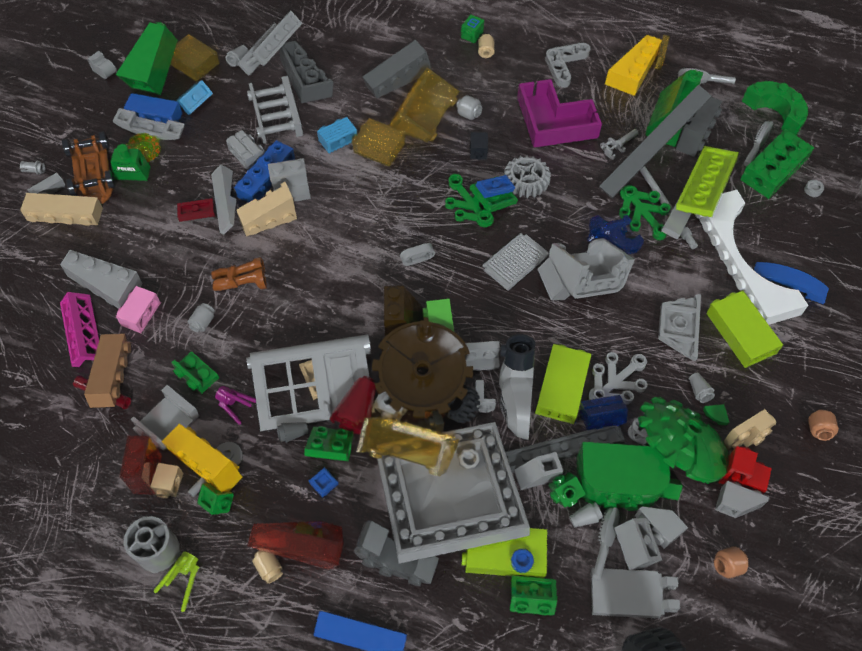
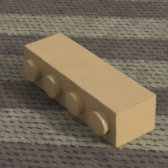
M26 193L20 211L26 220L30 222L38 221L89 226L98 225L103 207L97 197Z

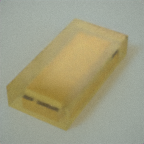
M663 35L655 69L661 70L670 36Z

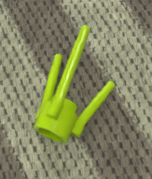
M183 552L174 566L154 589V593H157L164 584L169 586L179 572L184 575H188L191 572L181 607L182 612L186 610L195 575L199 569L196 565L198 558L188 552Z

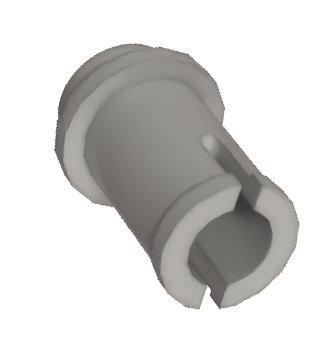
M21 161L20 163L21 172H33L37 175L45 172V164L41 161Z

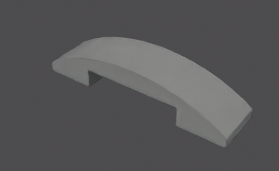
M121 108L118 109L113 119V123L130 132L161 140L179 139L185 127L184 123L168 120L167 123L137 117L136 112Z

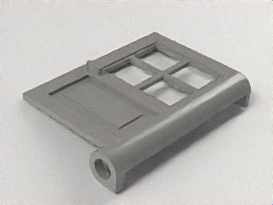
M368 334L250 353V357H247L248 369H252L260 431L277 429V426H280L281 423L306 422L308 424L330 420L331 413L355 381L363 376L369 377L366 354H371ZM312 358L315 382L293 385L290 362ZM286 362L289 386L267 389L264 366ZM316 386L319 409L297 413L294 389ZM290 390L293 414L271 417L268 393Z

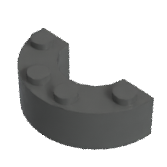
M373 521L364 523L354 549L355 554L363 560L362 564L364 566L380 569L379 573L387 577L394 575L407 579L410 584L415 586H421V583L431 584L439 558L432 556L399 563L395 542L387 537L389 530Z

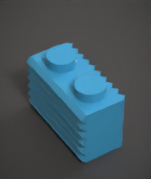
M347 117L337 119L334 123L322 126L317 131L318 140L328 153L336 151L358 139L357 129Z

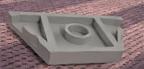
M700 294L689 299L680 298L676 301L664 302L660 308L658 339L692 361H696L698 358Z

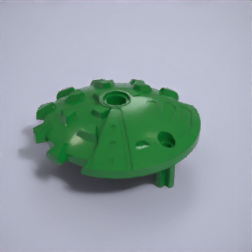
M654 397L651 399L653 404L644 402L640 410L645 415L639 416V425L646 429L649 437L645 439L651 448H657L665 457L663 459L664 462L672 468L676 465L684 470L687 477L702 483L706 482L707 484L720 480L727 473L728 450L718 432L709 424H705L699 413L689 408L685 409L682 407L681 402L674 399L666 402L661 397Z

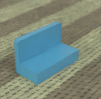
M201 80L181 95L176 102H179L180 106L189 115L213 93Z

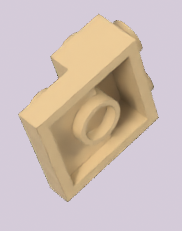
M765 409L732 429L723 441L727 450L731 447L735 449L736 446L740 447L742 444L746 447L752 444L755 446L759 445L772 432L771 427L776 424V420Z

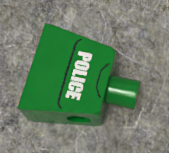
M121 144L114 149L111 159L114 179L148 180L151 167L139 149H128L125 144Z

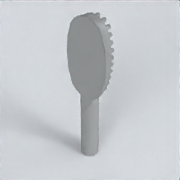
M685 68L680 69L678 72V78L688 70L704 72L700 84H704L707 81L734 84L736 77L710 75L706 71Z
M773 121L764 122L757 133L759 135L755 137L757 140H754V146L743 163L744 166L747 167L754 160L759 149L766 142L772 130Z
M616 507L605 510L607 513H604L603 517L605 518H602L604 522H601L603 525H600L602 528L599 529L601 530L599 532L601 536H598L601 538L599 539L601 546L592 575L595 579H601L609 547L612 546L616 537L614 528L619 525L620 518L619 510Z

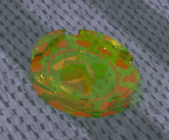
M147 133L132 136L129 142L125 144L128 149H139L147 162L154 160L160 152V144L157 138L149 136Z

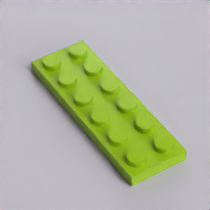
M704 146L677 202L676 210L713 217L738 159L739 152Z

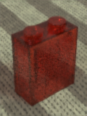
M127 436L120 478L134 494H155L150 486L157 465L161 463L162 454L149 436Z

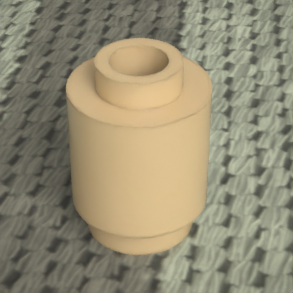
M489 34L482 35L478 42V53L483 58H489L494 54V39Z
M263 548L255 553V558L252 562L262 580L272 583L283 575L282 567L271 549L266 550V548Z

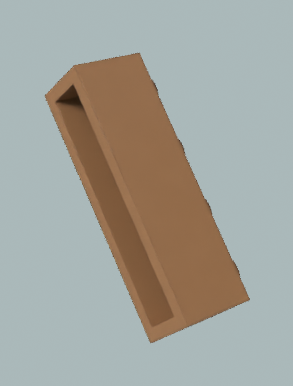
M104 334L100 336L84 394L90 408L115 407L116 400L120 397V384L124 381L123 371L128 364L127 355L131 352V344L127 341L125 334Z

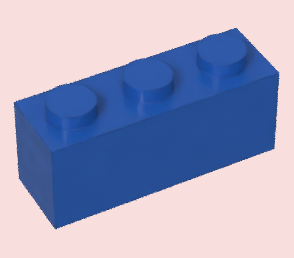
M132 93L124 106V109L136 112L137 117L167 123L168 120L179 122L182 115L179 102Z

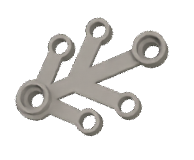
M614 352L608 353L605 359L608 364V383L604 387L602 386V375L604 374L605 367L599 363L593 366L594 388L590 390L588 397L595 406L605 405L607 401L630 404L634 395L628 390L644 392L647 388V382L644 379H638L636 382L623 381L634 371L644 370L647 359L642 354L634 355L630 364L616 375L618 355ZM609 357H613L615 360L611 361ZM599 368L602 372H597L595 369ZM613 389L627 390L622 394L610 393ZM596 394L602 395V397L599 398L596 396ZM628 395L630 399H625L624 396Z

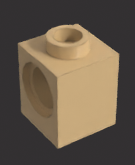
M158 463L150 487L158 497H176L183 472L179 466Z

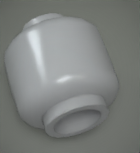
M465 95L457 102L458 114L469 120L480 116L482 105L479 99Z

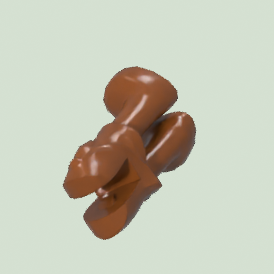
M262 257L254 258L252 261L239 266L233 265L212 271L211 276L214 280L212 283L213 290L222 291L238 288V286L247 283H255L262 290L267 289L264 275L265 266Z

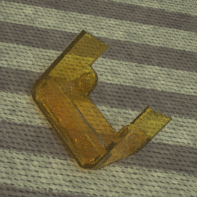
M371 417L364 419L356 452H370L369 456L382 459V455H389L426 466L425 468L429 470V474L441 476L449 468L458 447L459 438L387 417Z

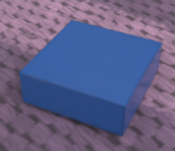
M324 467L309 480V484L323 498L338 485V481Z

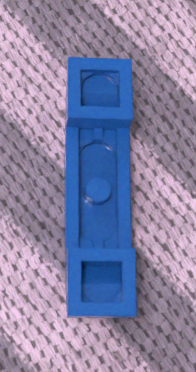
M756 262L754 271L766 280L806 293L805 298L821 304L825 303L829 288L815 277L788 266Z

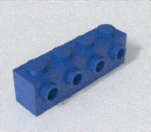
M277 140L270 145L262 157L258 158L254 166L248 169L245 176L236 183L235 191L237 198L246 203L254 199L260 200L272 187L268 164L295 160L293 148Z

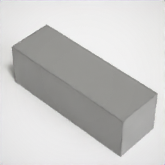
M55 173L29 188L28 192L53 194L66 185L58 173Z

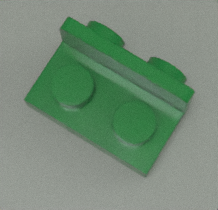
M192 351L179 363L176 360L171 362L175 375L180 379L182 377L187 380L186 384L193 391L197 389L201 394L219 379L218 374Z
M512 576L511 612L541 615L555 614L557 604L556 579Z

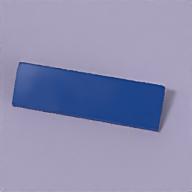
M319 611L314 637L365 651H404L407 640L406 634Z

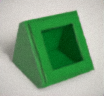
M670 478L669 485L660 498L679 500L683 486L681 481Z

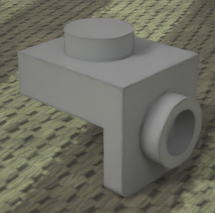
M476 380L475 387L471 388L477 391V395L480 396V399H478L480 405H477V408L483 413L494 411L496 399H484V380Z

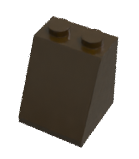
M384 286L385 336L402 325L423 321V307L404 286Z

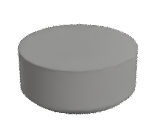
M809 180L804 190L809 196L818 197L822 194L824 185L818 180Z

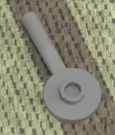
M225 442L217 447L229 460H232L237 465L241 463L243 454L237 444ZM201 477L187 492L194 497L201 490L202 484L208 482Z

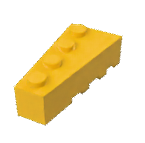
M646 35L608 70L605 85L635 96L658 55L662 40Z
M179 423L161 442L172 454L206 482L210 483L220 492H229L242 478L238 472L239 466L225 457L217 448L211 447V444L203 437L200 439L196 436L197 433L189 426L185 428Z

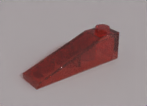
M323 521L253 524L247 547L331 570L339 564L343 547L342 527Z

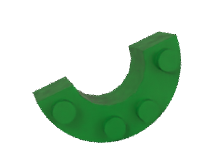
M772 81L757 82L747 88L742 102L753 110L771 108L777 111L784 120L781 130L787 129L796 136L808 116V107L802 94L789 87L786 83Z

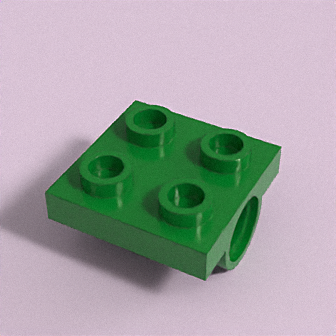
M323 426L313 427L305 447L304 456L349 461L354 431L330 429Z

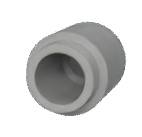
M205 303L197 306L188 320L189 328L195 332H204L213 319L215 310Z

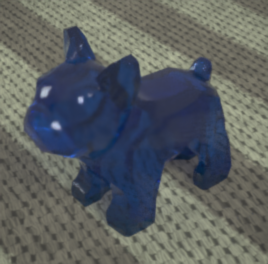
M599 215L590 219L588 242L597 238H604L626 254L637 253L644 243L641 235H637L634 239L626 238V226L631 223L628 215H625L620 220L606 221Z

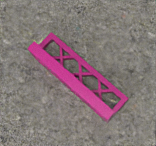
M67 292L61 300L60 306L72 367H80L85 360H94L99 337L90 295ZM77 300H84L85 307L83 308L78 304ZM81 313L88 318V323H85L80 318ZM84 329L91 334V339L83 334ZM86 346H90L95 351V354L87 353Z

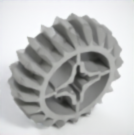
M527 155L525 158L519 156L518 159L514 158L512 162L509 161L504 171V175H507L515 186L513 194H519L520 198L522 195L526 196L527 199L529 196L535 198L536 194L540 196L542 192L546 191L551 178L546 162L541 163V159L536 160L534 156L532 158H529Z

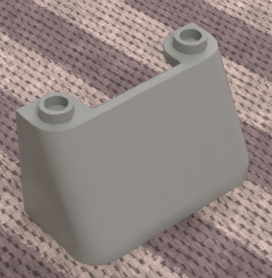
M604 238L591 241L586 253L569 254L562 243H552L549 251V258L568 293L577 299L620 291L626 283L635 260Z

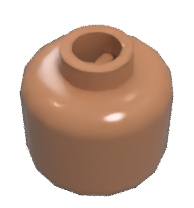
M817 410L809 416L810 432L815 438L826 441L832 439L838 433L837 420L832 412Z
M730 547L716 553L714 566L716 571L723 577L734 578L747 572L748 557L740 548Z

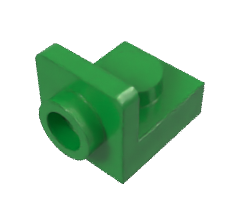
M210 483L202 484L197 504L211 515L228 513L234 494L232 492H220Z

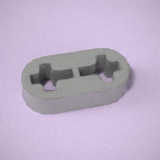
M425 243L404 250L400 254L403 265L410 266L431 259L435 255L432 244Z

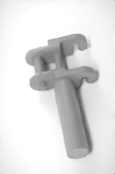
M633 129L616 141L609 137L608 142L600 144L601 149L605 151L604 154L611 160H614L616 155H612V149L615 148L624 153L626 148H622V145L638 135V130Z

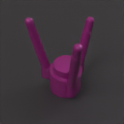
M225 385L221 386L215 395V398L220 401L219 406L239 425L241 421L227 405H232L235 401L251 407L252 404L246 400L256 403V398L240 393L233 388L230 389Z

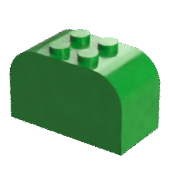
M583 442L576 457L577 479L586 493L582 498L587 503L593 504L596 502L598 506H604L605 509L620 507L628 511H636L641 507H651L657 502L670 482L669 465L663 461L665 457L657 448H651V446Z

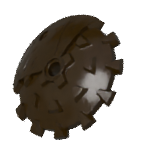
M424 317V321L408 323L394 329L379 344L378 348L382 349L383 352L380 360L373 359L372 371H379L380 382L375 383V388L379 395L384 392L392 400L389 406L393 410L399 412L403 407L414 411L413 417L425 418V412L438 410L439 414L442 415L450 411L448 404L456 397L463 400L468 390L463 388L466 377H473V366H467L465 355L470 354L461 337L451 329L428 321V318ZM425 369L427 373L422 375L418 373V370Z

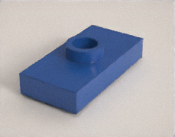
M507 175L477 181L476 184L484 198L513 192L515 189Z

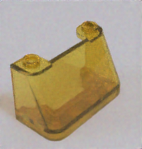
M426 68L412 86L388 127L427 143L429 141L433 142L438 135L436 132L437 125L448 107H453L457 102L456 96L459 91L429 68Z

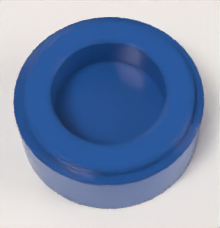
M526 549L516 550L511 558L513 569L519 573L528 572L534 563L533 555Z

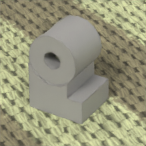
M100 51L87 58L92 71L104 79H107L117 71L113 63L106 59Z

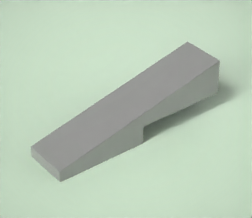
M220 165L211 176L219 230L224 235L234 225L236 199L230 196L233 171Z

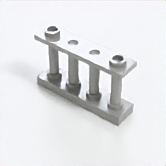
M292 11L288 12L277 25L274 23L237 64L249 76L259 64L264 66L300 27L302 22Z
M288 76L281 77L282 84L280 86L254 91L252 83H249L250 90L247 93L249 101L253 100L259 124L256 130L258 138L262 137L263 144L267 143L265 134L291 129V131L295 130L296 137L303 136ZM278 93L285 94L281 99L261 103L256 101L258 97ZM281 105L288 106L285 111L260 115L259 113L261 109ZM285 117L292 119L289 121L290 123L265 128L262 125V122Z

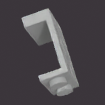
M304 158L268 164L273 191L279 189L281 183L286 182L294 202L311 199Z
M168 385L161 390L165 398L141 421H138L135 417L131 419L135 425L133 429L141 437L146 435L149 438L147 441L155 449L160 447L163 451L167 448L161 441L179 423L187 428L199 417L196 408Z

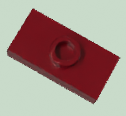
M213 198L177 203V218L179 222L215 216Z

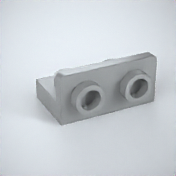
M499 341L465 343L470 354L465 355L466 365L473 366V371L499 369Z

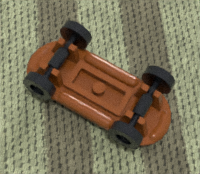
M99 132L100 139H97L95 135L82 141L74 139V145H71L68 138L62 139V146L66 156H72L74 179H66L70 195L97 197L100 203L104 204L111 197L113 188L116 187L113 173L109 167L107 148H110L106 132Z

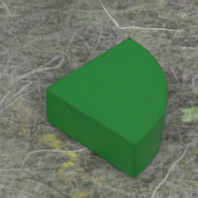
M724 404L705 406L703 408L705 415L717 422V424L728 425L730 423Z

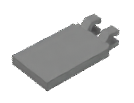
M594 568L591 569L592 615L660 618L661 615L665 614L664 612L677 613L680 610V600L663 599V590H675L678 587V577H662V574L658 573V571L603 569L601 579H595L592 577Z

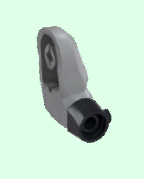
M516 334L511 336L506 344L501 345V356L505 357L499 374V386L501 389L500 408L507 427L516 437L529 440L536 341L528 335Z

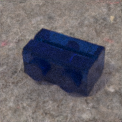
M620 395L580 402V416L587 430L601 429L614 425L619 426L627 423L628 410Z

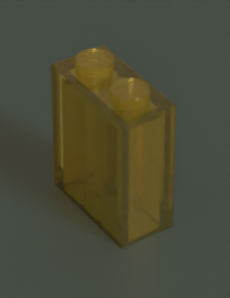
M188 34L177 43L170 65L197 82L219 64V60L215 50Z
M369 118L365 124H362L360 132L352 140L354 153L390 167L405 145V132Z

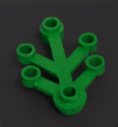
M459 174L451 175L449 177L450 188L457 190L465 201L449 197L445 200V207L447 209L458 207L474 211V213H467L461 209L456 210L455 220L461 222L467 219L476 221L481 227L491 226L494 220L493 215L485 207L482 210L479 207L480 201L474 195L472 198L462 186V176Z
M624 186L620 191V196L624 202L619 216L622 219L629 218L631 212L629 207L632 202L635 206L633 220L630 222V230L634 232L639 231L641 226L640 217L642 215L653 228V238L664 240L667 234L658 231L662 230L664 225L659 224L650 212L666 216L670 212V205L663 203L658 206L642 203L639 199L657 203L660 193L657 191H651L650 193L639 192L634 186Z

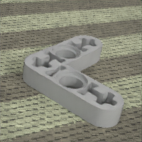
M572 44L552 48L546 52V63L559 87H568L571 81V74L565 62L587 58L590 52L588 44ZM569 52L572 55H565L564 53ZM555 66H559V67H561L562 69L558 70V69H555L554 67H555Z

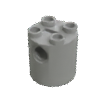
M152 516L142 517L134 521L125 533L124 547L127 554L144 570L151 573H158L169 568L180 556V544L177 537L159 518Z

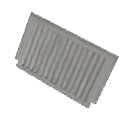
M520 233L483 264L484 271L509 291L549 256V252L527 234L522 235Z

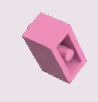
M136 286L129 293L124 305L119 308L116 318L121 326L142 333L161 304L156 293Z

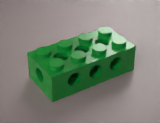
M785 129L746 167L740 180L770 199L808 160L815 147Z

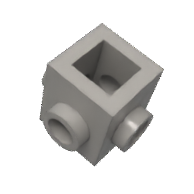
M385 392L380 395L378 394L373 407L382 413V417L392 421L393 418L400 420L407 409L402 407L399 412L393 410L389 406L392 400Z

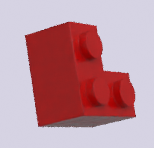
M736 446L729 454L727 473L719 480V483L725 484L727 481L737 482L744 488L758 490L764 494L767 491L772 468L756 461L758 453L751 451L747 447Z

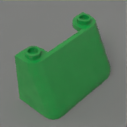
M688 70L662 90L646 129L647 137L700 84L704 72ZM683 127L666 143L667 145L677 146Z

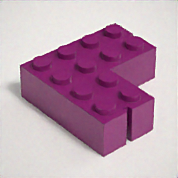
M551 79L537 81L535 96H533L534 82L519 84L517 99L533 147L599 138L602 123L598 113H596L597 110L593 99L560 104Z

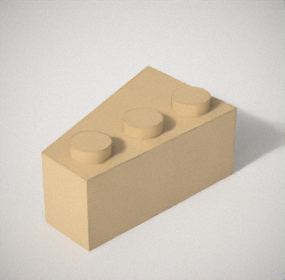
M286 182L281 183L279 189L273 192L271 190L266 192L267 196L260 200L254 199L236 210L246 236L254 235L297 219L293 197Z

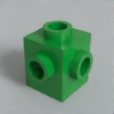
M570 472L557 476L548 485L552 491L549 494L554 503H559L564 508L575 505L578 499L586 495L577 477Z

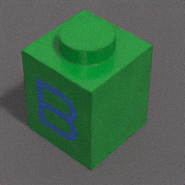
M470 15L461 26V38L475 43L484 31V20Z

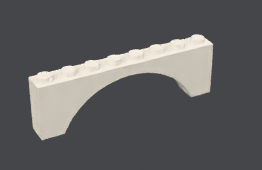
M738 190L722 194L713 217L695 214L702 223L704 231L709 235L712 245L717 249L720 259L724 261L728 273L732 275L736 282V287L738 290L746 293L768 325L802 315L808 304L799 290L785 288L766 280L757 274L740 255L734 241L733 225L735 218L741 213L745 202Z

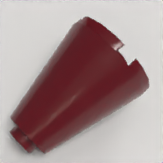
M368 376L358 378L331 413L329 418L331 422L335 423L336 420L340 423V428L354 431V434L359 435L361 431H364V435H366L370 427L376 391L374 380Z

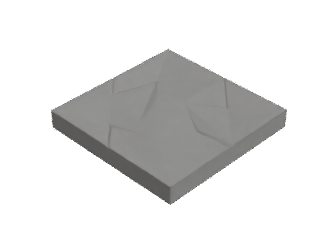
M495 422L375 446L399 563L529 536L530 526ZM472 448L478 452L480 461L475 468L465 469L459 464L458 456L462 450Z

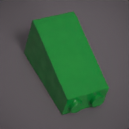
M150 22L117 71L116 75L129 87L161 95L178 42L173 33L166 28L165 24Z

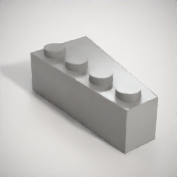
M69 250L60 264L69 278L84 288H88L92 293L102 297L107 303L114 305L118 309L124 305L129 293L136 286L141 287L142 285L137 271Z

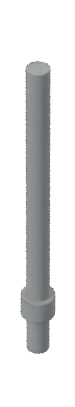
M644 166L640 170L641 174L651 189L660 193L659 201L661 204L667 203L670 205V216L673 207ZM684 227L680 236L683 240L687 241L691 249L697 248L698 244L692 237V232L688 227Z

